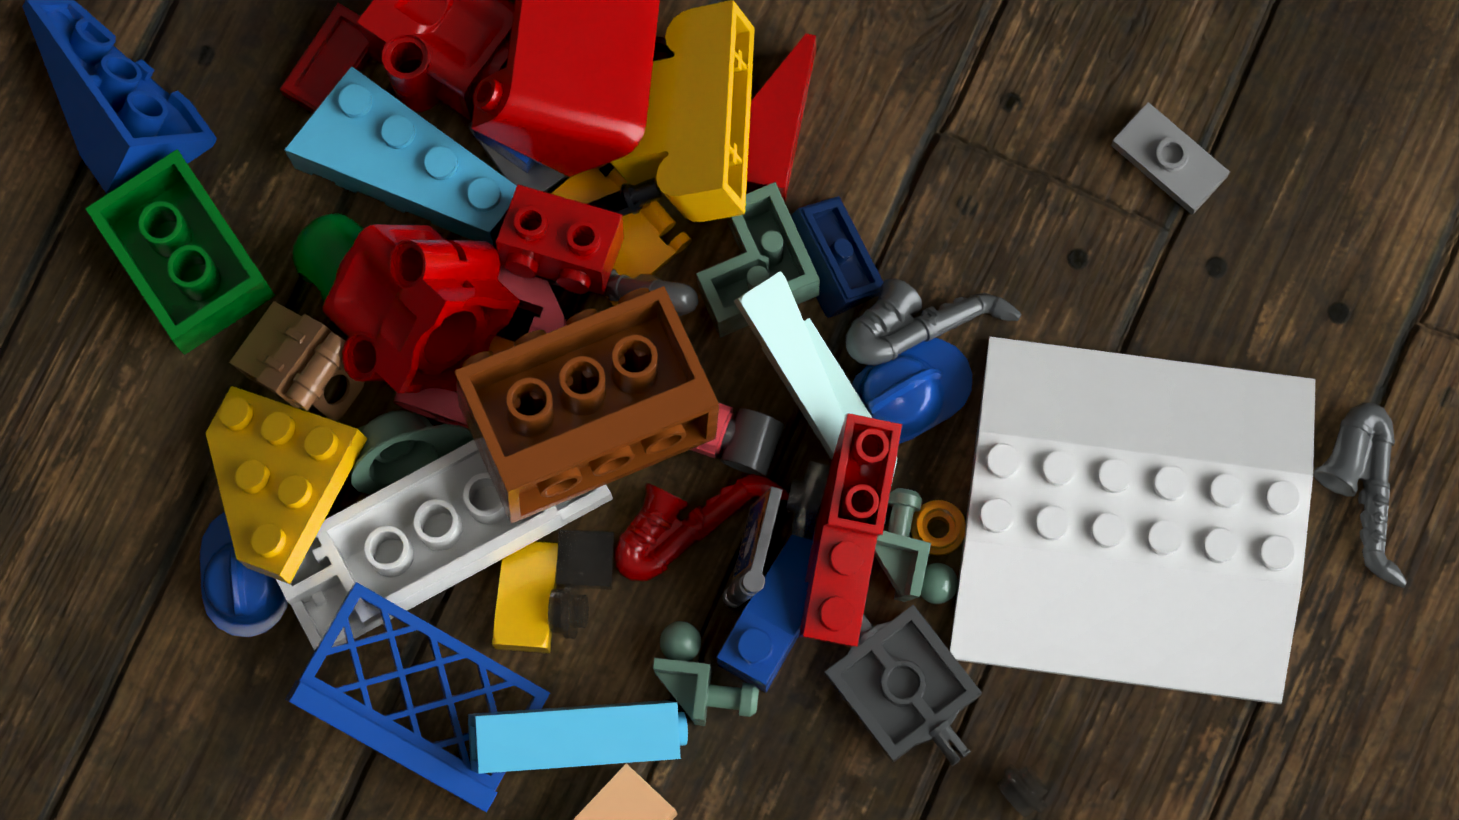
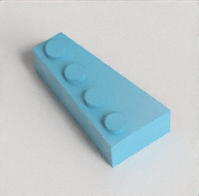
M352 66L285 148V152L295 169L310 175L316 174L335 182L337 186L355 193L358 191L383 201L387 206L405 213L407 211L430 220L436 226L473 241H487L495 249L497 248L496 239L517 187Z

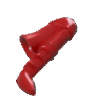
M751 474L738 479L734 485L722 487L720 494L706 500V506L703 508L700 506L696 507L688 513L687 519L680 521L677 515L689 503L646 482V495L642 508L624 533H621L614 550L615 566L620 574L630 581H648L660 575L663 571L665 572L668 569L667 566L693 543L705 538L751 498L756 496L760 498L771 487L783 488L768 478ZM783 489L780 500L788 501L791 494Z

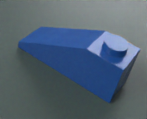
M799 522L767 572L763 589L750 599L717 656L719 667L747 683L755 684L759 690L765 693L770 688L800 633L809 584L805 582L815 533V530Z

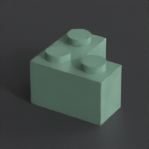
M776 182L746 194L745 214L726 218L741 255L696 273L698 290L720 338L749 326L733 300L779 271L785 276L797 305L819 296L820 279Z

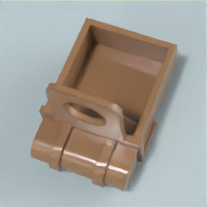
M274 301L229 362L248 379L280 396L292 407L298 409L301 407L308 411L311 405H313L324 416L333 421L343 417L363 389L365 383L350 378L344 369L342 350L346 342L345 340L334 334L321 322L306 314L300 316ZM344 375L347 380L345 394L339 401L327 403L324 398L325 386L332 377Z

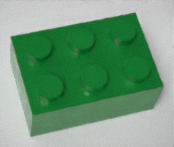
M178 149L85 208L171 340L184 355L275 296Z

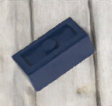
M840 196L798 208L791 215L820 279L819 296L816 298L827 318L839 315L880 295V287L883 284V280Z

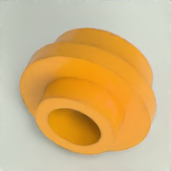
M943 500L929 501L923 504L920 511L915 512L911 525L912 538L930 542V555H947L955 551L964 539L965 518L962 512L950 502ZM933 520H942L947 524L949 532L942 538H935L928 532V524Z

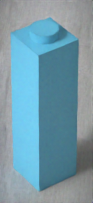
M668 700L468 714L471 771L478 774L681 759L680 746L687 745L688 741L686 715L684 712H678L677 702Z

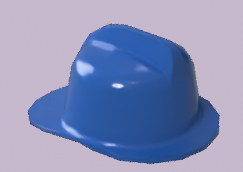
M934 338L928 342L923 341L904 351L894 360L876 366L867 365L856 375L852 386L872 418L902 424L900 444L914 439L958 412L965 405L972 391L973 374L967 358L955 345L942 339Z
M224 511L210 523L202 537L200 549L202 599L206 614L217 628L232 636L252 637L266 633L275 626L287 609L288 602L276 579L248 569L236 559Z

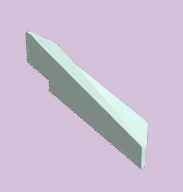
M779 271L733 301L759 340L763 352L830 458L833 459L845 415L850 413L872 418L810 318L803 321L783 273Z

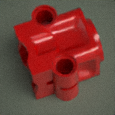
M373 0L358 19L357 25L360 32L369 42L367 49L370 56L384 65L395 95L400 102L414 112H423L431 109L441 100L472 121L474 111L473 95L477 85L484 78L507 67L515 4L510 0Z
M374 224L363 229L357 236L353 246L342 259L336 273V280L323 305L324 314L349 337L342 350V362L349 377L361 382L386 381L398 394L419 393L428 388L457 391L454 371L462 368V363L469 357L488 351L492 339L501 329L509 324L520 303V300L498 280L500 258L495 247L487 241L446 240L434 228L428 225Z

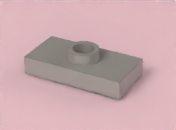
M1149 102L1113 139L1111 144L1115 150L1191 215L1199 209L1230 173L1228 169Z

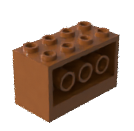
M665 286L653 291H649L648 288L633 290L621 297L618 305L598 312L597 309L581 311L569 318L564 327L546 333L544 330L532 331L517 339L514 347L497 354H493L492 351L475 354L462 363V368L454 371L459 407L511 524L716 439L719 402Z

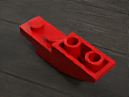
M850 413L845 415L831 462L805 578V582L809 584L799 637L858 647L877 537L883 535L902 424Z

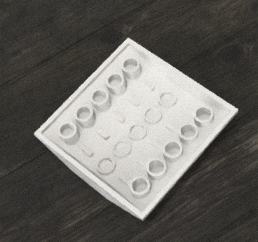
M989 336L950 643V652L955 659L970 663L1281 704L1303 577L1313 481L1316 379Z

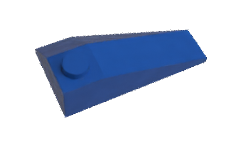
M25 0L22 7L79 154L106 194L176 149L179 150L188 164L214 146L217 137L191 101L178 90L171 93V95L151 78L154 69L143 59L133 62L114 46L116 36L75 0Z

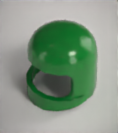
M339 213L325 214L312 220L299 233L293 246L292 260L297 273L303 280L313 283L318 288L323 302H325L336 280V273L342 259L353 246L359 233L364 229L353 219Z

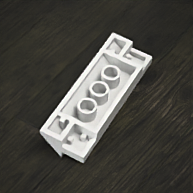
M472 440L325 519L291 583L288 584L277 579L276 581L287 602L292 606L315 651L354 582L361 584L407 611L611 501L613 497L607 485H603L511 524L475 441ZM361 598L348 618L354 639L383 624L380 610ZM343 628L332 647L347 643Z

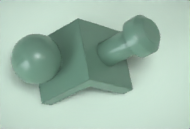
M897 488L890 492L888 505L892 507L888 531H883V535L877 537L874 556L896 590L894 600L906 602L919 598L921 595L924 600L932 604L946 603L953 598L957 591V575L946 564L931 563L927 565L931 543L909 537L914 512L920 511L922 498L916 491Z
M676 621L664 628L660 636V648L668 659L654 658L653 670L655 676L664 684L694 722V725L705 726L707 707L739 710V716L751 717L757 712L759 689L755 684L743 682L742 688L710 684L712 673L710 664L688 662L698 654L701 647L700 633L692 624L685 621Z

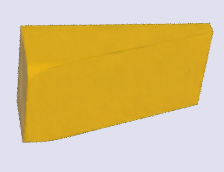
M535 541L502 559L492 646L495 649L550 653L559 543Z

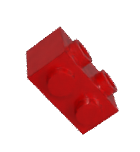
M518 184L496 239L500 265L505 266L509 272L519 277L534 278L537 275L557 281L562 288L573 293L585 294L591 291L603 295L624 239L623 216L619 213Z

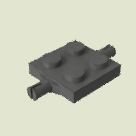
M914 604L894 620L876 625L875 627L863 614L858 647H851L845 657L826 670V677L892 763L914 746L933 740L949 760L951 766H954L960 761V757L948 742L951 743L962 759L971 751L970 749L968 750L950 725H952L958 713L980 697L982 692Z

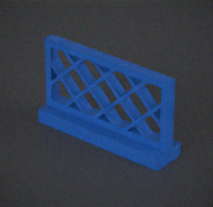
M354 582L301 676L295 681L285 700L487 813L498 793L496 789L506 772H495L488 775L487 773L478 774L471 771V764L464 741L469 740V732L462 734L454 703L484 694L489 712H497L492 692L515 686L533 696L525 710L542 709L550 692L361 584ZM361 598L380 610L385 632L354 641L348 618ZM389 615L408 626L393 630ZM343 628L347 643L332 647ZM417 630L428 637L434 660L403 668L395 636ZM387 639L396 671L364 679L356 647ZM438 643L456 652V654L441 657ZM349 649L357 682L334 688L315 677L327 655ZM466 658L477 665L482 687L452 696L444 664ZM436 667L444 698L413 707L405 675ZM487 671L505 681L490 685ZM398 677L406 709L386 715L373 710L367 686ZM359 688L363 704L343 692ZM446 705L454 737L432 743L421 736L416 713ZM408 716L412 731L393 720ZM457 743L460 758L442 748Z

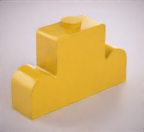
M734 0L691 8L673 18L667 27L665 39L666 45L673 52L674 56L653 61L644 135L639 145L631 153L610 162L631 185H637L655 178L657 186L686 219L692 222H705L745 214L755 27Z

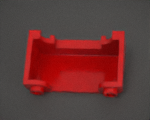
M515 0L507 67L484 78L477 85L473 95L474 111L471 129L568 177L631 153L639 145L646 128L660 0Z

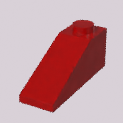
M805 34L751 101L746 194L776 182L782 198L786 202L816 55V35Z

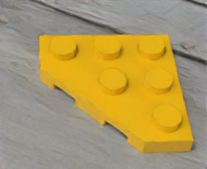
M231 386L206 431V437L236 559L248 569L290 584L368 438L357 428Z

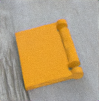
M603 164L571 176L551 194L587 204L620 191L622 184L627 183V181L615 168L605 177L599 170L606 165ZM657 200L643 205L639 213L635 215L630 213L623 216L624 239L613 269L619 275L625 274L631 278H636L640 274L654 275L675 255L683 251L691 243L692 239L683 231L670 244L666 245L660 237L669 232L675 226L676 221ZM610 301L613 306L618 305V301Z

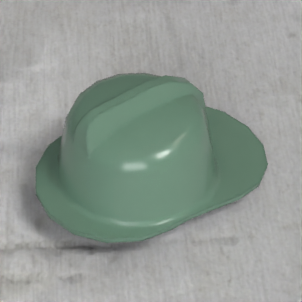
M396 410L382 414L371 420L368 424L357 428L368 439L351 471V484L358 492L374 494L474 439L470 430L466 427L448 424L433 426L426 417L414 412Z

